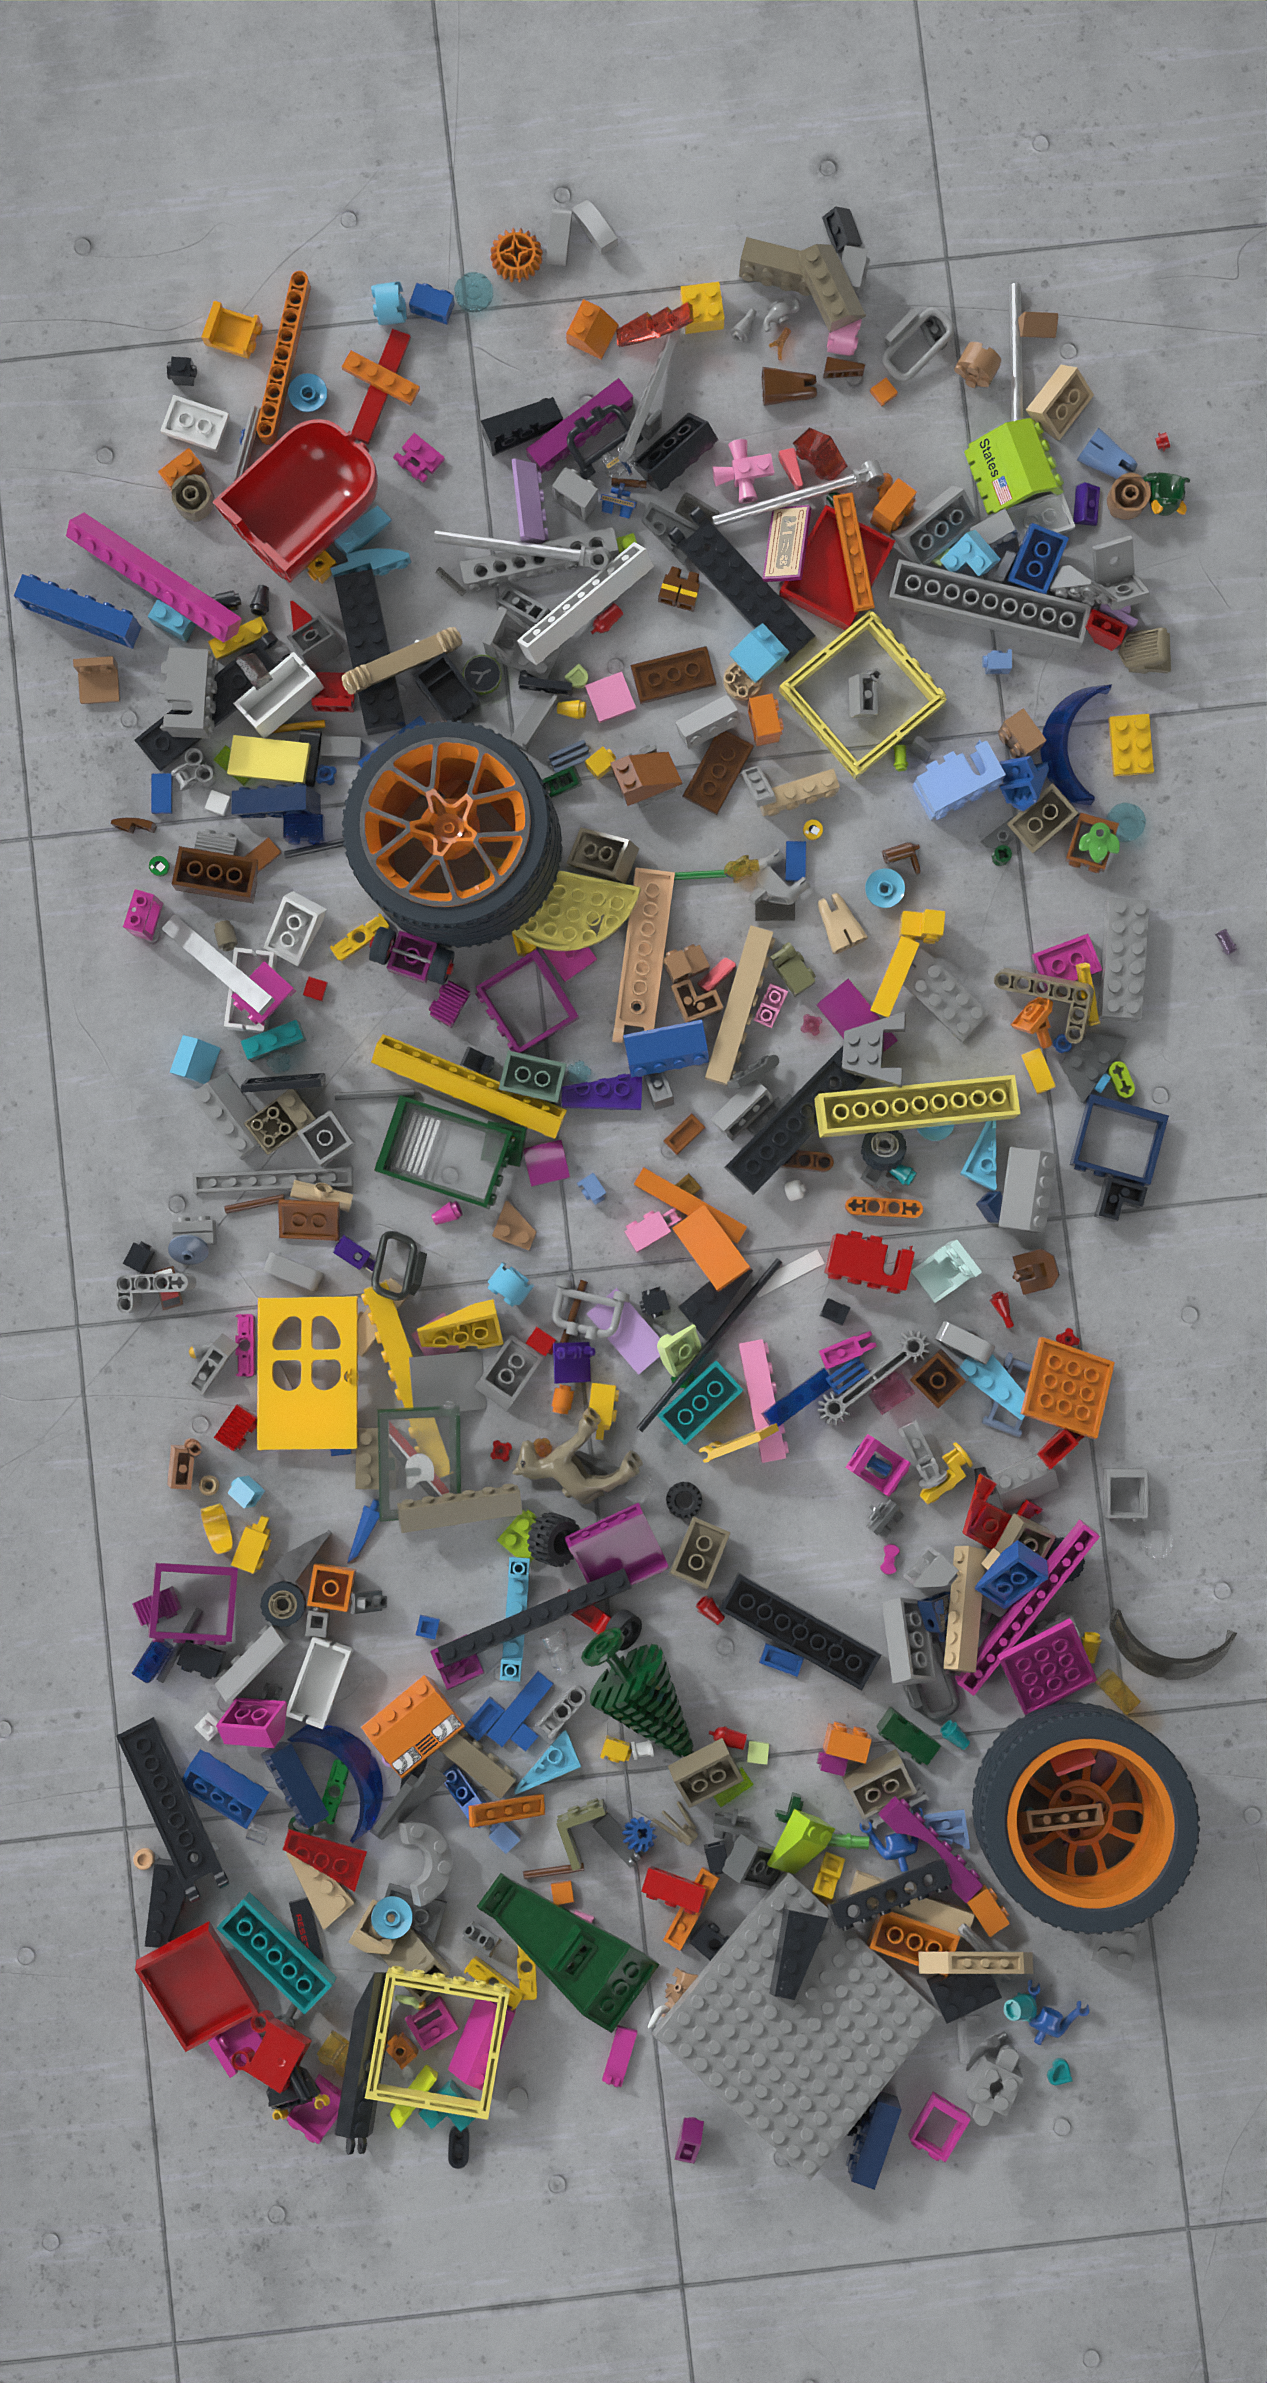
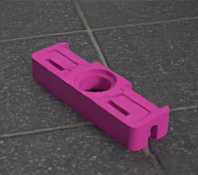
M237 1314L235 1317H238V1335H235V1342L239 1346L235 1350V1355H238L239 1373L236 1376L255 1375V1316L253 1314ZM244 1339L248 1340L251 1344L250 1349L247 1351H243L240 1348V1342Z

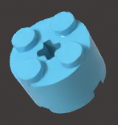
M396 281L372 285V296L376 300V304H373L374 316L378 319V324L383 326L405 323L407 310L405 298L400 294V292H404L401 282Z
M502 1262L488 1280L490 1285L487 1288L496 1295L500 1293L504 1296L503 1300L510 1306L520 1305L533 1289L534 1284L528 1285L529 1279L513 1267L506 1268V1263Z

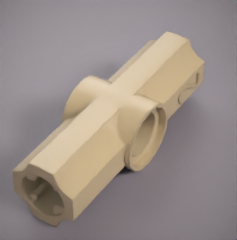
M294 1180L290 1197L304 1201L339 1202L340 1210L349 1212L353 1194L333 1190L326 1183L314 1185Z

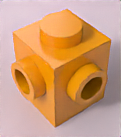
M324 551L307 567V574L313 581L318 580L323 584L332 575L330 568L337 566V563Z

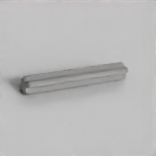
M256 406L251 407L233 481L247 470L261 408Z
M965 1923L958 1928V1932L978 1952H994ZM1001 1974V1975H1002L1007 1981H1011V1980L1015 1977L1016 1974Z

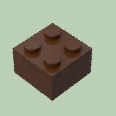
M940 1349L911 1377L910 1381L939 1409L967 1382L969 1376Z

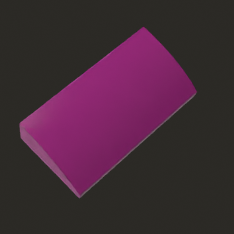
M849 978L816 1004L843 1039L844 1031L881 1019L877 1013L870 1011L871 1006ZM884 1033L883 1053L898 1041L893 1033Z

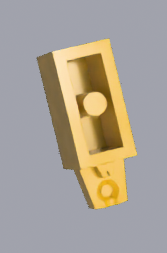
M592 1383L589 1407L593 1408L601 1419V1422L597 1425L596 1440H603L604 1430H610L611 1423L616 1422L617 1410H613L614 1402H618L619 1390H616V1385Z
M261 1515L258 1524L253 1523L252 1526L248 1525L245 1527L232 1560V1566L253 1574L257 1572V1569L261 1570L265 1561L262 1558L264 1551H268L272 1540L269 1539L271 1529L267 1528L270 1520L269 1517Z

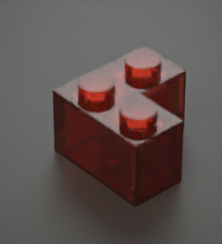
M809 427L793 442L798 458L809 461L816 469L814 471L816 476L821 480H834L848 467L832 437Z

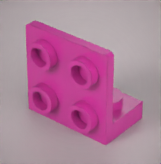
M248 2018L211 2038L208 2044L229 2078H231L239 2071L231 2063L233 2054L244 2047H250L256 2053L263 2038L252 2029L251 2019ZM241 2054V2060L244 2063L247 2062L245 2055Z

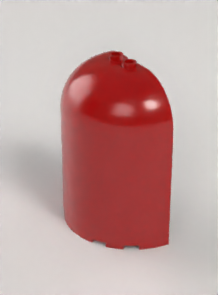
M309 420L290 429L213 501L215 507L232 525L241 539L246 541L252 548V551L272 571L288 583L292 582L370 508L378 490V473L375 463L369 454V449L362 442L356 444L357 439L350 431L346 432L339 425L328 420Z

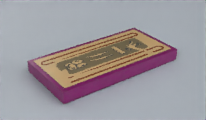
M810 505L788 506L772 511L762 578L764 582L802 580L812 510Z

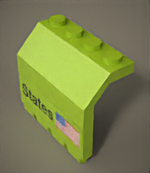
M1032 418L1005 422L969 443V448L964 451L967 462L971 465L970 470L975 482H978L976 486L981 499H985L983 504L987 515L996 514L1003 509L1007 510L1037 493L1051 491L1057 496L1064 493L1062 487L1064 481L1061 475L1057 474L1055 469L1057 463L1053 456H1050L1049 450L1051 448L1048 441L1042 435L1044 429L1040 422H1036Z

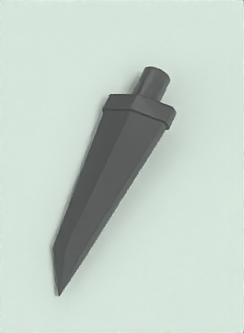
M580 1450L574 1453L581 1463L600 1476L614 1473L620 1468Z

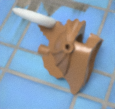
M675 1969L672 1976L677 1977L676 1984L666 1983L665 1998L668 1999V2002L654 2011L648 2028H652L660 2016H666L698 1977L697 1974H688L682 1969Z

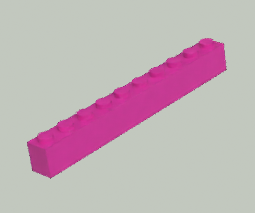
M85 512L69 520L66 537L223 643L238 634L242 618Z
M1079 1519L1047 1560L1048 1579L1011 1605L978 1647L976 1673L959 1672L955 1676L958 1685L973 1696L978 1692L1000 1664L997 1655L1011 1649L1099 1539V1534L1093 1528Z

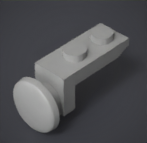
M917 1421L899 1428L898 1430L922 1478L919 1482L921 1488H933L944 1482L948 1476L947 1472L939 1470L938 1464Z

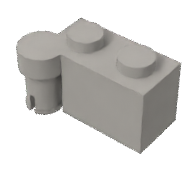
M880 669L867 670L849 678L850 718L868 719L878 714L876 681H880L883 677L879 676L883 674Z

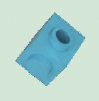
M248 1475L234 1479L228 1494L245 1509L254 1507L265 1490Z

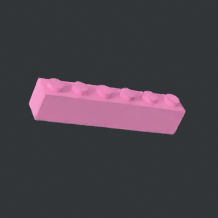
M763 1339L739 1343L738 1346L755 1431L777 1423L779 1428L778 1432L758 1441L761 1462L785 1459L789 1449L787 1441L783 1442L782 1439L785 1429L783 1421L779 1422L778 1418L781 1409L779 1402H775L774 1394H777L775 1382H771L770 1374H773L771 1362L767 1363L766 1355L769 1354L767 1342L763 1343Z

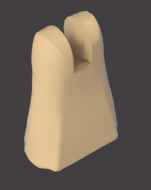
M838 893L831 895L836 908L832 912L824 898L818 901L819 911L833 955L863 943L868 939L861 925Z

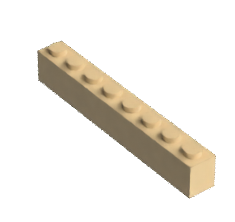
M750 925L705 1080L728 1086L727 1082L733 1079L732 1075L736 1073L732 1069L734 1063H739L742 1053L738 1051L740 1043L744 1044L747 1033L744 1032L746 1025L750 1026L753 1016L749 1012L751 1006H756L759 995L755 994L757 987L761 988L764 976L761 975L763 968L767 969L770 959L766 955L768 949H773L776 939L772 938V931Z

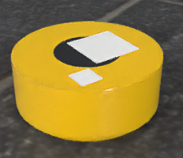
M809 820L804 824L803 835L805 838L813 841L821 837L823 826L819 821Z

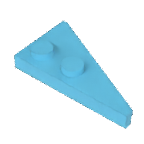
M996 1120L986 1122L960 1175L992 1191H995L997 1188Z
M567 1729L562 1731L514 1788L515 1795L581 1767Z

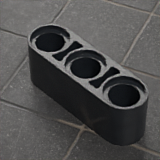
M301 729L299 742L311 745L305 784L307 787H314L320 756L322 731Z

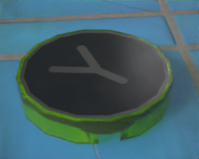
M477 655L465 664L463 678L475 693L486 695L499 687L502 671L499 663L494 658L488 655Z

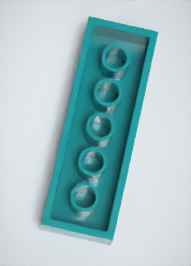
M250 1892L216 1927L304 2015L333 1986L337 1979Z

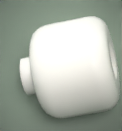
M800 1180L785 1183V1193L790 1201L804 1197L806 1187Z

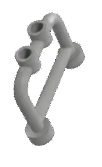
M556 1278L555 1286H558L552 1318L558 1327L567 1329L566 1334L578 1336V1332L586 1334L585 1338L596 1341L598 1337L608 1338L616 1333L624 1302H629L630 1294L615 1291L613 1299L572 1290L570 1289L572 1281ZM564 1296L615 1307L610 1328L603 1330L562 1320L560 1313Z

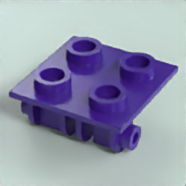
M590 1342L553 1343L554 1384L591 1382L590 1358L595 1356L596 1351L595 1348L590 1346Z

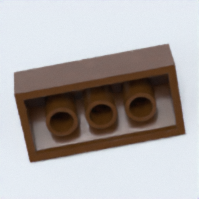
M179 846L172 886L176 891L254 904L258 880V859Z

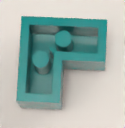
M452 2079L436 2092V2094L468 2099ZM420 2108L418 2112L431 2130L447 2116L460 2132L476 2119L475 2117Z

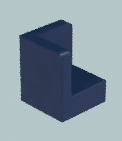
M988 1191L976 1203V1206L987 1222L999 1223L1003 1199L1000 1191Z

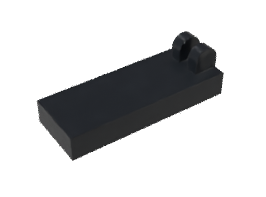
M526 670L520 671L519 689L538 692L543 690L546 693L572 696L573 687L571 682L528 677Z

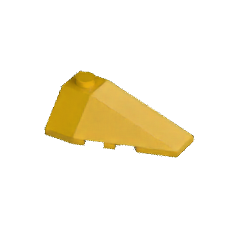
M494 1299L474 1303L417 1329L421 1347L445 1348L448 1345L459 1346V1348L477 1346V1349H486L504 1344Z

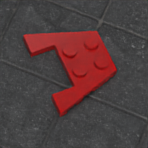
M979 1474L962 1533L992 1550L993 1548L995 1549L1013 1515L987 1502L997 1483ZM1025 1499L1016 1514L1030 1519L1035 1514L1041 1513L1043 1509Z

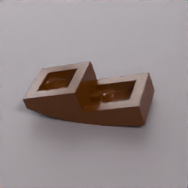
M125 817L111 820V824L115 828L131 834L134 833L136 827L151 833H155L157 828L154 822L140 818Z

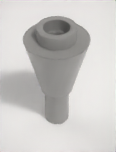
M750 308L747 315L731 329L730 333L736 342H747L752 320L757 313L755 309Z

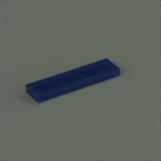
M821 1368L763 1411L761 1414L768 1425L777 1423L779 1427L830 1389L831 1386L825 1379L830 1376L827 1370Z

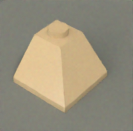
M373 1899L348 1943L365 1953L390 1954L398 1938L386 1939L374 1930L371 1915L378 1902ZM388 1915L387 1920L394 1922V1916Z

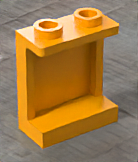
M213 301L201 337L207 346L249 359L251 353L255 351V340L257 335L261 334L263 325L259 315L254 314V317H250L225 309L222 303Z

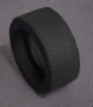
M626 1609L620 1610L609 1620L605 1630L614 1627L620 1628L621 1631L624 1629V1642L619 1649L623 1651L630 1648L637 1641L641 1633L642 1621L632 1612Z

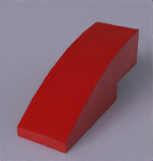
M1060 1428L1038 1451L1037 1455L1050 1470L1072 1451L1085 1436L1069 1431L1066 1428Z

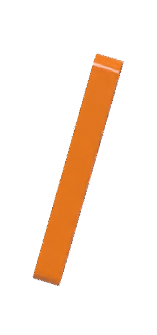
M303 271L294 272L290 279L258 419L257 433L261 442L266 445L273 444L278 436L310 295V282L307 274ZM301 281L305 282V283H304L303 285H301V286H298V285H297L298 282H301ZM295 300H300V303L292 304ZM292 318L296 319L293 323L288 322ZM292 337L290 341H284L285 338ZM282 356H288L286 360H280ZM277 375H284L281 379H276ZM274 393H279V396H278V397H276V398H272V397H271L272 394H274ZM271 411H274V412H275V414H274L273 416H271V417L267 416V414H268L269 412H271ZM264 431H271L269 435H263Z

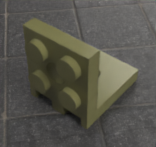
M598 1798L589 1800L586 1802L587 1805L580 1808L579 1805L567 1809L568 1812L557 1816L556 1825L573 1871L581 1868L582 1859L571 1827L605 1815L606 1806L603 1799L598 1800Z

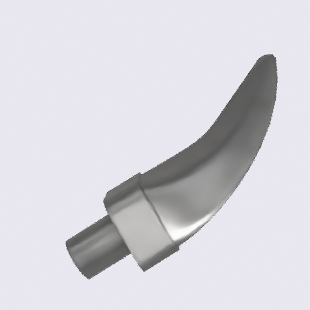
M1003 2031L998 2035L993 2033L988 2036L972 2053L966 2071H969L982 2055L1001 2047V2042L1008 2039L1006 2032Z

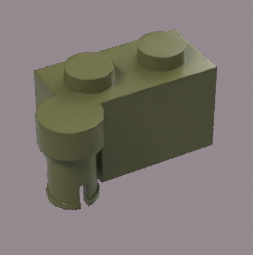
M787 942L782 946L781 950L770 956L771 961H774L773 967L794 997L815 984V973L810 967L806 968L803 963L805 961L799 951L796 952L790 942Z

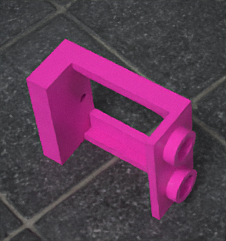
M867 1434L845 1468L889 1497L891 1493L896 1491L901 1478L908 1473L911 1463ZM875 1451L891 1462L892 1471L886 1478H878L864 1468Z

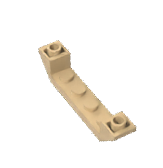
M919 1952V1974H1034L1033 1952Z

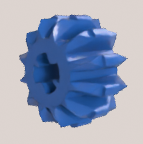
M639 1817L638 1820L632 1818L630 1820L631 1823L628 1822L624 1825L627 1830L622 1831V1834L627 1838L623 1842H629L628 1849L634 1848L635 1853H639L641 1850L646 1852L648 1847L654 1846L652 1840L656 1839L657 1836L652 1834V1832L656 1830V1827L650 1828L651 1821L647 1820L645 1822L644 1817Z

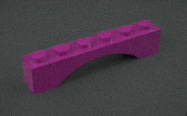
M894 1796L878 1813L879 1816L896 1833L918 1837L935 1848L940 1858L944 1860L952 1880V1884L949 1886L967 1903L983 1887L979 1881L981 1877L973 1868L969 1871L965 1867L967 1863L959 1854L955 1857L951 1853L953 1848L945 1840L941 1843L937 1839L939 1834L931 1826L927 1829L923 1825L925 1820L917 1812L913 1815L909 1811L911 1806L903 1798L899 1800Z

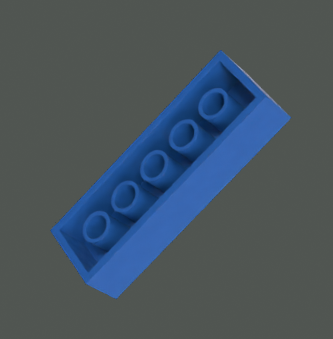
M22 574L14 597L23 608L131 649L134 648L142 627L131 611L126 609L120 611L108 602L101 604L89 595L83 597L78 595V592L73 589L67 588L64 590L59 588L60 586L54 582L48 581V583L41 581V578L33 574L29 576Z

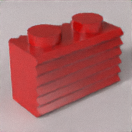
M237 1404L214 1436V1439L233 1452L237 1449L241 1450L247 1442L245 1439L249 1432L253 1433L257 1428V1416L242 1405Z

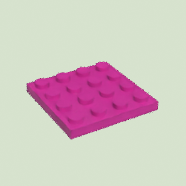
M1070 1618L997 1655L1024 1715L1037 1709H1043L1045 1706H1049L1097 1681V1677Z

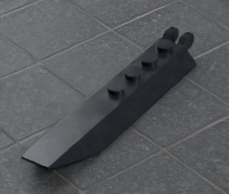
M374 1972L354 2010L335 2135L347 2138L346 2153L348 2155L354 2153L355 2138H358L357 2150L359 2154H364L367 2147L366 2138L373 2133L378 2101L366 2099L365 2095L387 1972ZM386 2039V2044H385V2050H384V2056H383V2062H382V2068H381V2074H380L379 2084H381V2077H382V2071H383V2065H384V2058H385V2052H386V2046H387V2039Z

